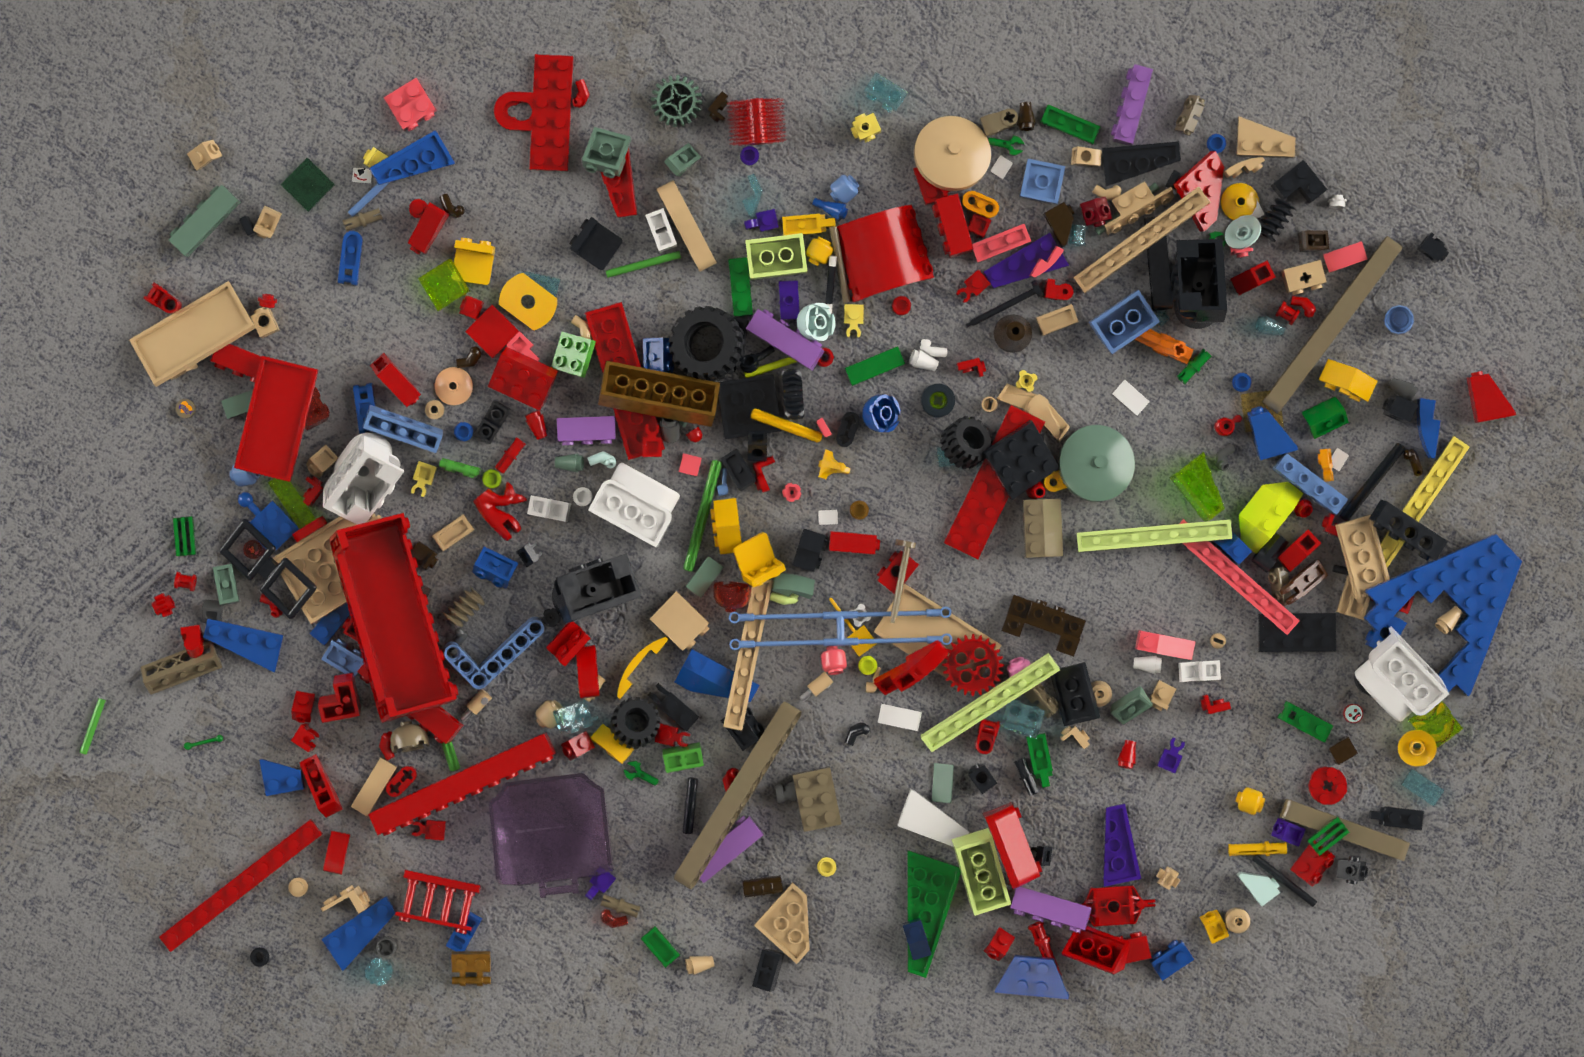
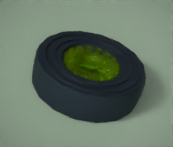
M935 383L924 390L921 397V405L928 415L935 418L944 417L953 410L955 395L947 385ZM934 396L943 397L941 406L933 403L935 400Z

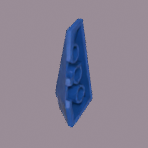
M692 649L674 683L691 692L729 698L734 671ZM753 681L748 702H751L760 686Z

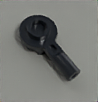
M770 345L760 353L745 355L741 359V370L745 373L756 371L759 367V362L775 352L774 348Z

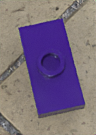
M798 280L779 281L781 319H797L800 313Z

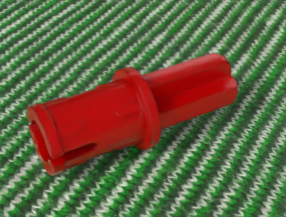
M516 437L508 450H504L505 454L496 464L495 468L499 472L505 473L514 459L517 460V455L526 444Z

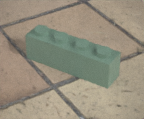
M221 185L220 187L216 186L210 192L211 196L206 201L202 200L196 208L198 210L193 215L191 213L187 215L183 220L184 224L180 228L176 227L170 233L169 241L184 256L189 257L241 203L225 186Z

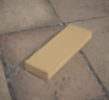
M380 757L351 807L368 816L397 769V766Z

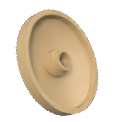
M945 116L931 121L921 130L914 147V159L920 174L930 184L943 190L960 191L974 186L983 178L990 164L991 148L985 133L975 123L962 117Z

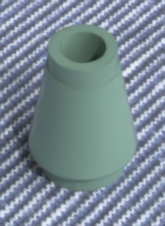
M578 453L555 457V468L578 473V471H583L584 457Z

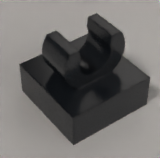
M529 543L516 551L526 568L538 561L539 557L543 554L542 552L535 553L533 548L537 546V543L532 545Z
M1031 847V850L1036 851V857H1033L1035 862L1039 861L1041 866H1050L1053 847Z

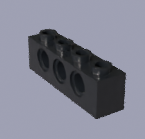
M1382 499L1369 517L1374 522L1373 526L1380 531L1385 529L1389 532V537L1396 541L1402 540L1404 547L1411 551L1417 550L1419 552L1418 556L1426 561L1429 559L1436 561L1448 542L1391 503ZM1394 517L1395 523L1390 526V520ZM1409 527L1410 533L1405 536V530ZM1424 537L1425 542L1420 546V540Z

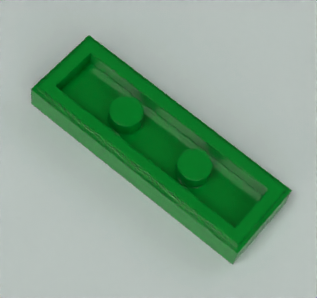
M1048 104L1040 121L1044 125L1092 145L1101 127Z
M897 346L846 367L845 371L851 385L854 386L902 366L905 362Z

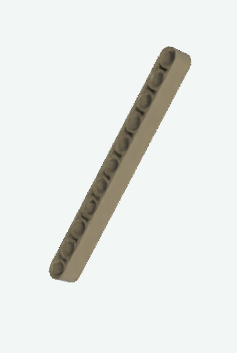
M1389 236L1384 238L1265 396L1262 403L1277 414L1281 411L1403 248Z
M786 701L781 704L678 868L674 880L688 889H692L696 885L802 714L801 710Z

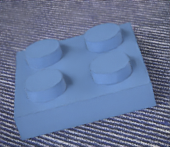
M1027 159L1020 197L1058 204L1065 166Z

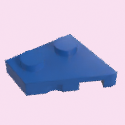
M265 759L259 760L266 796L305 789L300 769Z

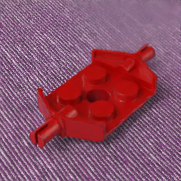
M1133 885L1101 888L1090 887L1084 903L1080 904L1091 907L1089 920L1093 927L1136 924L1144 907L1156 906L1155 899H1141ZM1112 901H1116L1119 904V908L1115 912L1108 909V905Z

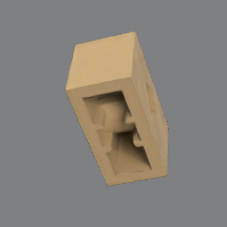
M1321 260L1281 271L1286 292H1292L1293 295L1304 293L1303 289L1311 287V291L1323 288L1322 284L1327 282ZM1303 274L1304 276H1308L1309 278L1308 280H1306V284L1304 281H1300V277H1302Z

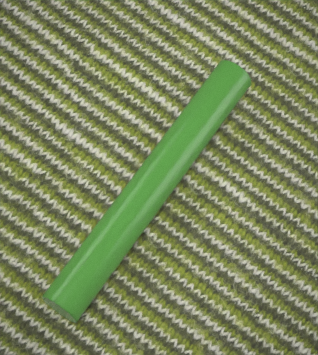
M98 698L80 749L82 754L87 755L106 701L104 699Z

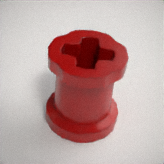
M1283 301L1275 316L1282 317L1289 322V325H1292L1298 317L1300 310H1294Z
M177 572L174 588H187L194 592L197 575L189 576Z

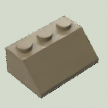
M1061 499L1022 500L1025 558L1063 556Z

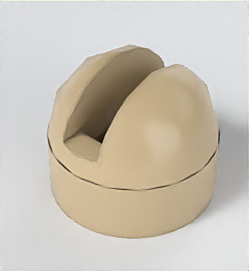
M985 397L983 399L982 408L985 411L993 412L997 409L998 403L995 398ZM990 400H993V402H992V407H991V410H990V409H989Z
M1215 633L1211 636L1210 643L1214 648L1220 649L1225 646L1226 638L1220 633ZM1214 638L1223 640V644L1215 642Z

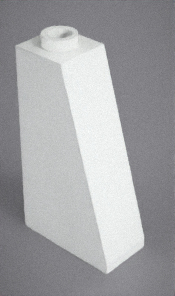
M910 789L897 826L953 846L951 839L969 834L966 828L915 790Z

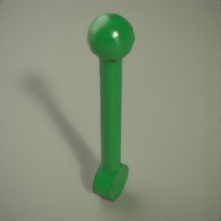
M217 735L215 738L195 743L187 742L184 744V748L190 750L194 746L215 741L222 742L223 736Z

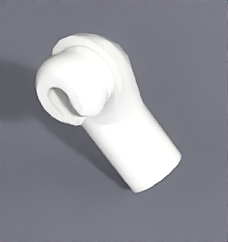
M921 340L920 349L923 352L934 357L947 356V348L931 347L930 340Z

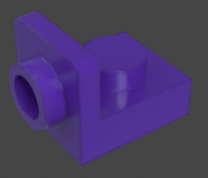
M1278 818L1273 826L1271 835L1299 847L1306 829Z

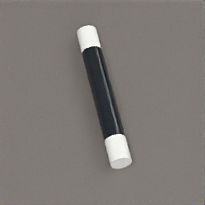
M829 256L825 304L830 307L828 309L830 313H832L837 256Z

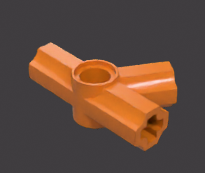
M1152 329L1147 330L1134 339L1152 348L1154 352L1165 357L1169 356L1184 364L1188 363L1194 350L1187 347L1186 343Z

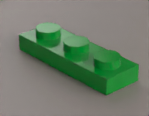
M748 258L728 259L734 317L753 315Z

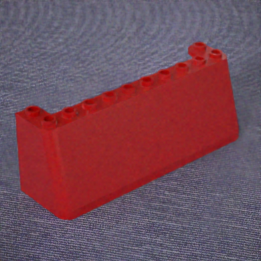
M404 513L339 529L330 537L331 550L382 723L451 703L457 699L458 695L456 684H452L451 681L448 682V679H450L449 671L447 668H444V654L442 649L439 650L437 644L439 642L438 633L433 630V616L431 612L428 613L426 606L428 605V598L421 589L423 587L422 578L420 575H417V560L415 557H412V543L406 537L410 528V522L408 517L404 516Z

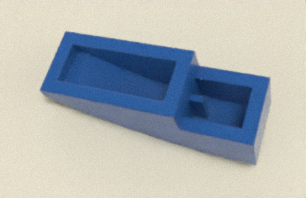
M1419 398L1417 399L1418 406L1416 409L1419 437L1427 458L1435 459L1441 420L1433 419L1436 400Z

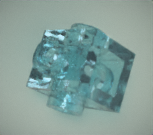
M382 957L371 959V962L366 965L367 968L364 969L366 980H370V984L376 983V986L387 984V981L393 975L392 964L388 962V959L382 960ZM375 970H380L381 976H376Z

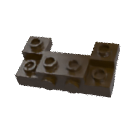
M1013 595L1001 631L1020 637L1025 623L1060 635L1056 651L1074 657L1086 620L1065 613L1066 609L1055 605L1054 609L1047 607V602L1037 599L1036 602Z

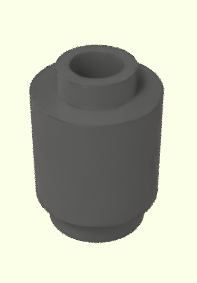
M662 418L660 421L662 440L667 443L678 441L680 439L679 421Z

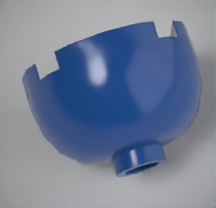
M886 394L875 395L864 404L862 409L863 421L871 430L875 432H890L899 423L897 419L901 410L899 403L893 396Z

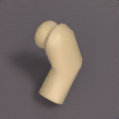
M1097 184L1092 193L1100 198L1106 196L1107 201H1110L1120 196L1122 189L1120 186L1114 185L1113 188L1105 190Z

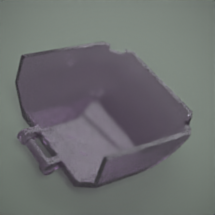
M577 773L506 782L497 796L489 802L495 875L498 884L516 886L539 884L540 898H546L547 895L571 892L578 894L579 878L595 877L614 870L604 789L591 781L585 774ZM571 880L572 885L545 887L547 882Z

